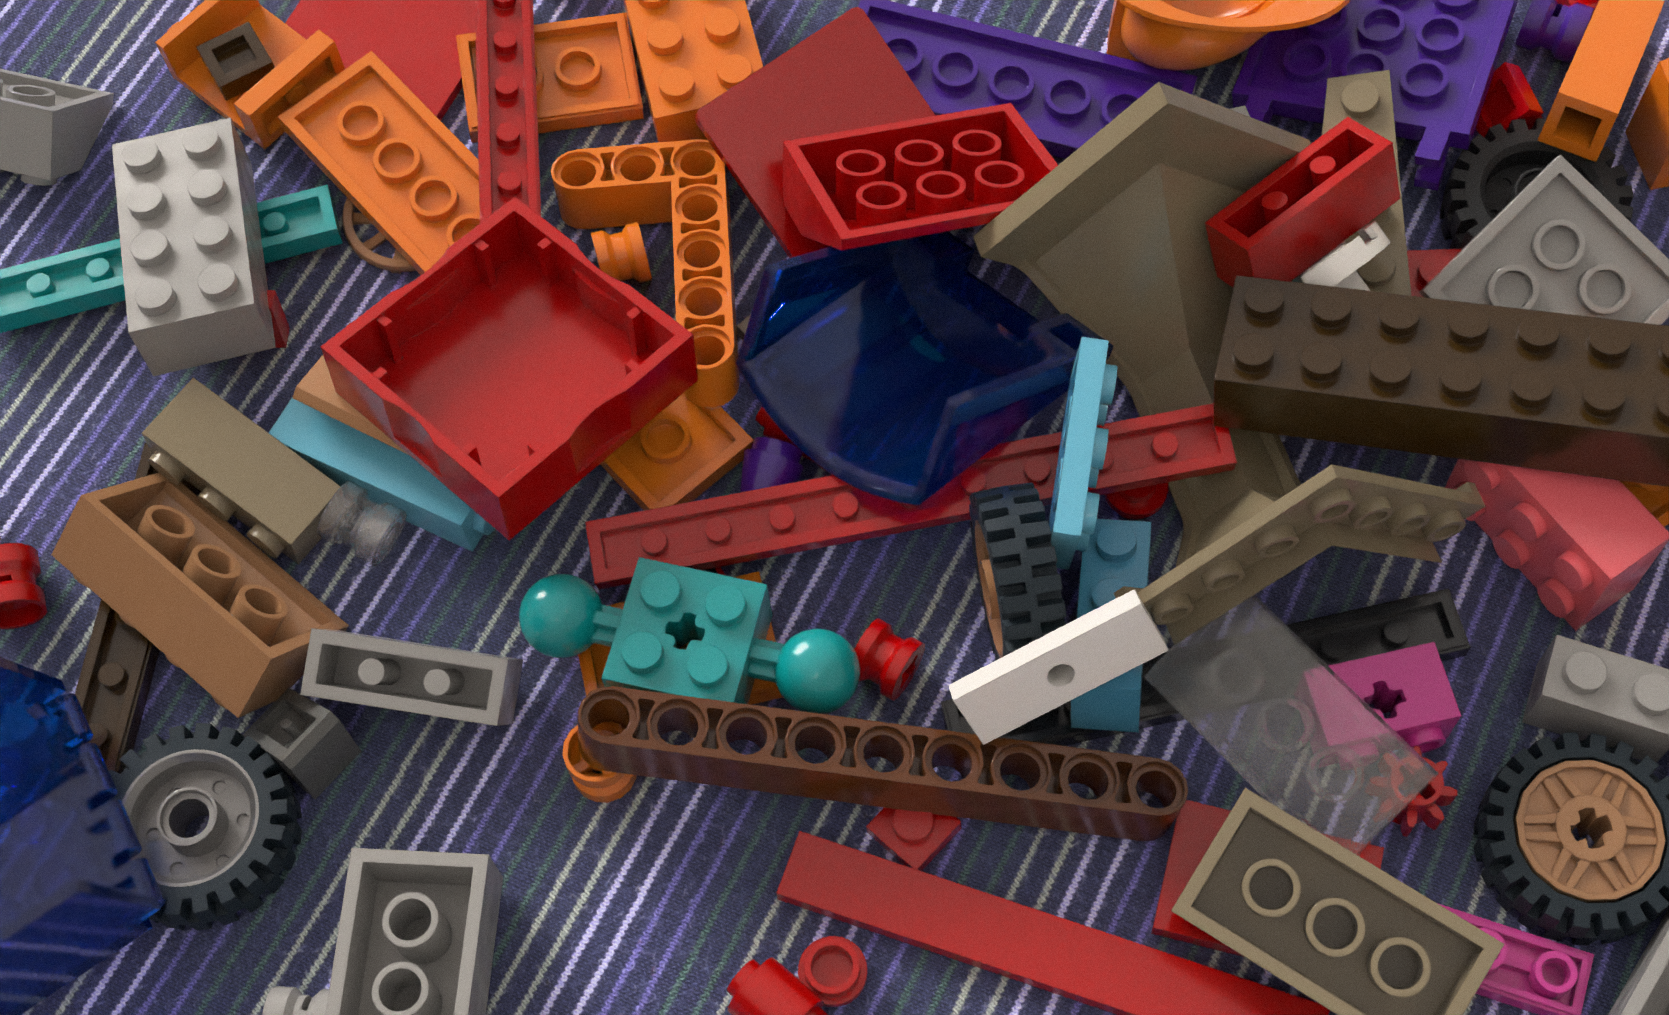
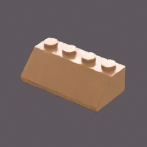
M155 473L81 495L51 554L73 574L80 584L90 588L114 609L127 625L138 630L165 654L170 663L185 671L212 695L217 704L228 709L237 718L276 701L304 675L311 628L346 632L349 626L232 525L208 510L181 482L176 485L161 473Z

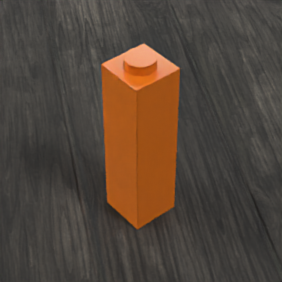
M1599 0L1537 141L1597 162L1622 107L1665 1Z

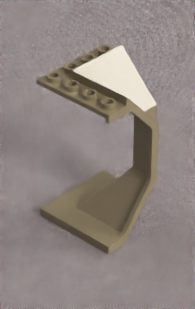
M1158 82L977 232L973 238L981 257L1012 265L1025 273L1081 337L1109 341L1106 364L1118 366L1117 377L1128 389L1139 417L1214 403V377L1233 287L1219 279L1216 275L1205 222L1309 146L1311 142L1309 139ZM1229 428L1237 461L1234 470L1168 482L1184 526L1176 567L1145 588L1123 586L1114 592V595L1118 598L1135 589L1155 624H1166L1172 641L1176 645L1331 546L1442 563L1433 542L1445 540L1462 531L1466 526L1464 519L1486 506L1475 483L1466 482L1457 489H1450L1332 464L1301 484L1278 434Z

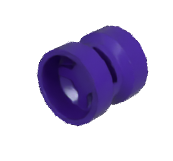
M1532 0L1515 45L1530 51L1543 47L1551 51L1554 59L1571 64L1594 8L1578 2L1568 6L1558 4L1557 0Z

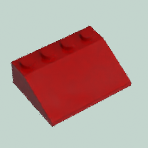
M1012 103L783 141V201L785 208L802 236L842 251L988 224L1057 167L1058 164Z

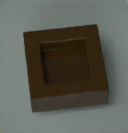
M249 22L196 46L205 66L226 101L251 89L275 68Z

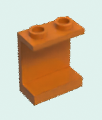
M204 0L181 21L173 24L155 42L174 79L225 119L231 118L235 127L263 149L269 147L285 132L278 116L345 70L334 40L319 29L306 40L261 6L259 0ZM249 22L275 68L251 89L226 101L205 66L196 46Z

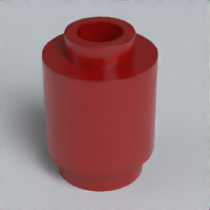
M774 957L767 959L761 965L755 959L750 960L739 970L727 987V992L733 997L727 1009L731 1015H828L822 1009L824 1001Z

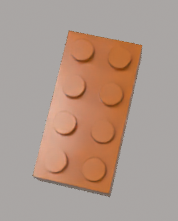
M623 0L657 141L707 140L695 122L697 111L763 67L745 0Z

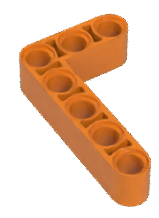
M702 139L577 149L559 156L552 164L551 175L560 215L568 226L576 229H596L625 226L633 222H638L639 225L672 222L676 321L694 335L698 381L686 390L685 394L692 403L701 407L714 408L731 401L738 392L740 380L730 198L724 162L720 159L709 141Z

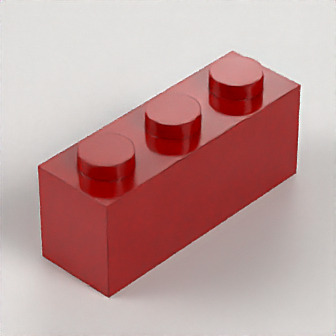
M1346 117L1207 220L1205 226L1217 277L1233 288L1236 275L1291 282L1303 271L1311 267L1400 199L1393 142L1353 119Z

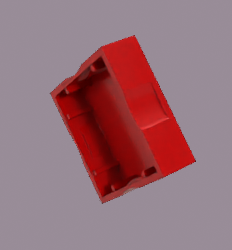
M516 197L512 198L451 245L443 256L424 274L409 284L390 292L320 346L336 393L509 541L698 381L694 335L629 284L621 282L597 268L587 259L576 243Z

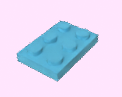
M1081 337L1069 380L1049 516L1051 544L1055 547L1057 556L1056 567L1059 569L1069 570L1076 550L1087 551L1090 534L1093 535L1095 530L1100 495L1087 491L1088 487L1096 488L1099 469H1103L1109 429L1097 428V425L1104 426L1108 405L1111 406L1118 369L1117 365L1106 364L1108 340Z

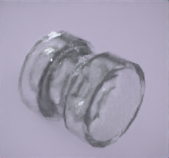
M347 481L335 492L326 506L318 524L317 533L318 536L334 545L345 543L355 549L357 558L372 566H377L385 559L395 545L407 515L406 511L390 502L378 504L369 498L368 490L352 481Z

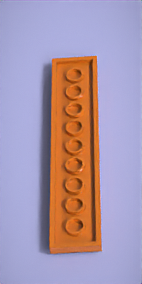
M372 51L278 116L280 124L288 136L420 275L429 270L451 245L480 224L478 159ZM684 392L600 463V465L645 511L692 502L743 461L744 451L752 449L754 440L721 406L714 408L698 406L692 403Z

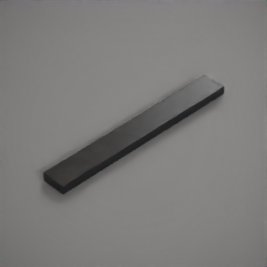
M1448 588L1170 650L1143 663L1139 729L1294 695L1304 672L1311 669L1430 642H1435L1441 661L1466 656L1471 647ZM953 699L941 701V712L947 731L976 734ZM1071 701L1000 736V738L1067 746L1125 732L1071 728Z

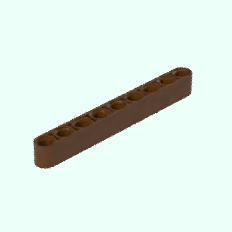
M601 687L591 691L582 700L578 709V746L583 759L593 768L616 773L907 811L932 812V814L1137 841H1154L1164 836L1185 804L1188 794L1186 778L1179 768L1169 761L1145 756L1000 737L983 745L976 734L621 687ZM603 722H614L620 724L625 730L615 736H603L596 733L593 728ZM670 731H682L691 736L693 740L685 745H672L665 742L661 736ZM746 739L757 744L761 750L754 754L744 755L734 751L729 744L736 740ZM805 748H814L823 752L829 760L813 764L803 760L797 752ZM871 757H881L890 761L896 770L884 773L878 772L868 766L865 760ZM937 766L952 767L961 774L963 779L952 782L944 780L935 773L933 768ZM1010 774L1019 776L1027 782L1030 789L1019 791L1010 788L1005 784L1001 776ZM1080 783L1088 786L1093 790L1097 799L1087 800L1079 797L1072 791L1069 784ZM1137 792L1153 794L1161 801L1164 808L1147 806L1140 800Z

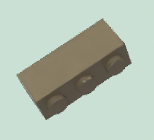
M195 378L189 381L142 432L152 453L148 461L159 473L176 485L185 479L200 490L201 493L197 498L208 510L223 521H228L232 515L250 528L247 533L249 539L273 558H277L281 553H284L297 564H300L348 509L341 486Z

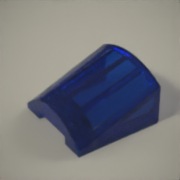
M949 231L842 251L833 247H827L769 264L764 270L736 365L750 389L776 425L801 451L842 481L867 493L901 503L920 505L1068 390L1081 337L1105 339L1068 313L1042 322L969 272L967 269L975 249ZM1108 343L1106 360L1110 357L1114 347L1111 343Z

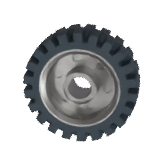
M196 723L195 732H191L184 725L169 728V739L163 740L155 733L142 740L147 750L141 755H138L132 749L124 754L120 760L125 764L126 768L121 774L113 770L109 771L103 780L109 792L107 796L96 794L92 809L99 816V820L89 821V836L97 845L90 849L94 862L102 870L100 875L106 884L123 902L136 912L157 924L161 922L169 928L184 930L185 925H189L197 931L212 929V921L217 920L224 925L238 921L237 911L243 908L251 913L264 904L259 896L266 889L275 894L283 884L278 875L282 868L291 871L296 860L292 846L293 844L300 845L302 829L297 823V819L302 818L301 807L294 795L296 791L284 770L267 752L265 753L260 748L261 745L248 735L245 738L237 730L223 726L221 731H218L210 723ZM209 815L208 824L200 834L185 838L186 829L195 818Z

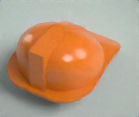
M1114 0L1106 54L1141 62L1163 70L1185 71L1205 68L1242 53L1268 32L1295 29L1325 20L1339 12L1350 0Z

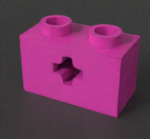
M1435 642L1307 670L1304 672L1295 693L1319 768L1340 763L1341 768L1344 770L1358 769L1378 761L1381 758V753L1405 748L1406 753L1409 755L1414 746H1419L1422 754L1433 751L1446 743V738H1448L1461 717ZM1368 704H1373L1375 709L1367 710ZM1390 712V717L1384 719L1383 713Z

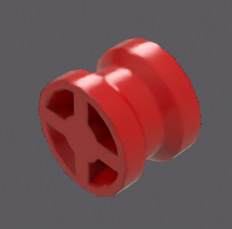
M877 618L865 630L854 649L860 663L859 681L869 679L879 686L880 694L895 701L906 689L918 669L924 655L925 643L914 637L902 639L894 634L891 624Z

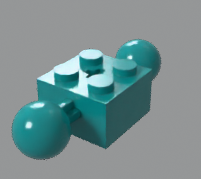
M639 557L623 609L602 605L596 590L588 582L570 574H554L538 580L524 595L519 609V623L525 639L535 650L546 656L554 658L573 657L586 651L593 643L611 647L601 678L604 687H621L748 704L754 680L760 679L776 683L782 697L795 709L803 712L827 714L844 706L854 695L859 684L860 663L852 645L844 637L827 629L805 630L791 637L785 644L766 640L773 614L768 586L759 582ZM689 643L686 650L679 649L684 644Z

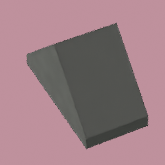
M290 688L243 734L245 738L248 735L261 745L260 748L279 764L286 775L315 800L361 752L344 725L330 710Z

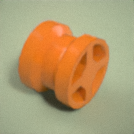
M638 222L626 224L622 232L608 234L603 230L591 233L600 270L621 282L635 279L639 283L652 281Z

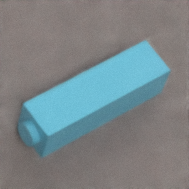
M293 397L269 431L270 435L341 486L344 493L473 552L483 534L489 535L495 530L493 526L411 456L293 399Z

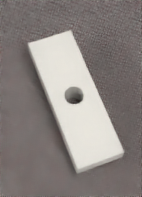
M1134 589L948 686L954 703L984 745L1167 652L1168 647Z

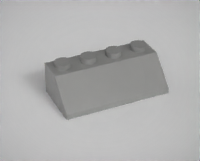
M0 69V173L4 171L21 174L22 182L46 186L56 184L57 178L80 171L113 106L114 93Z

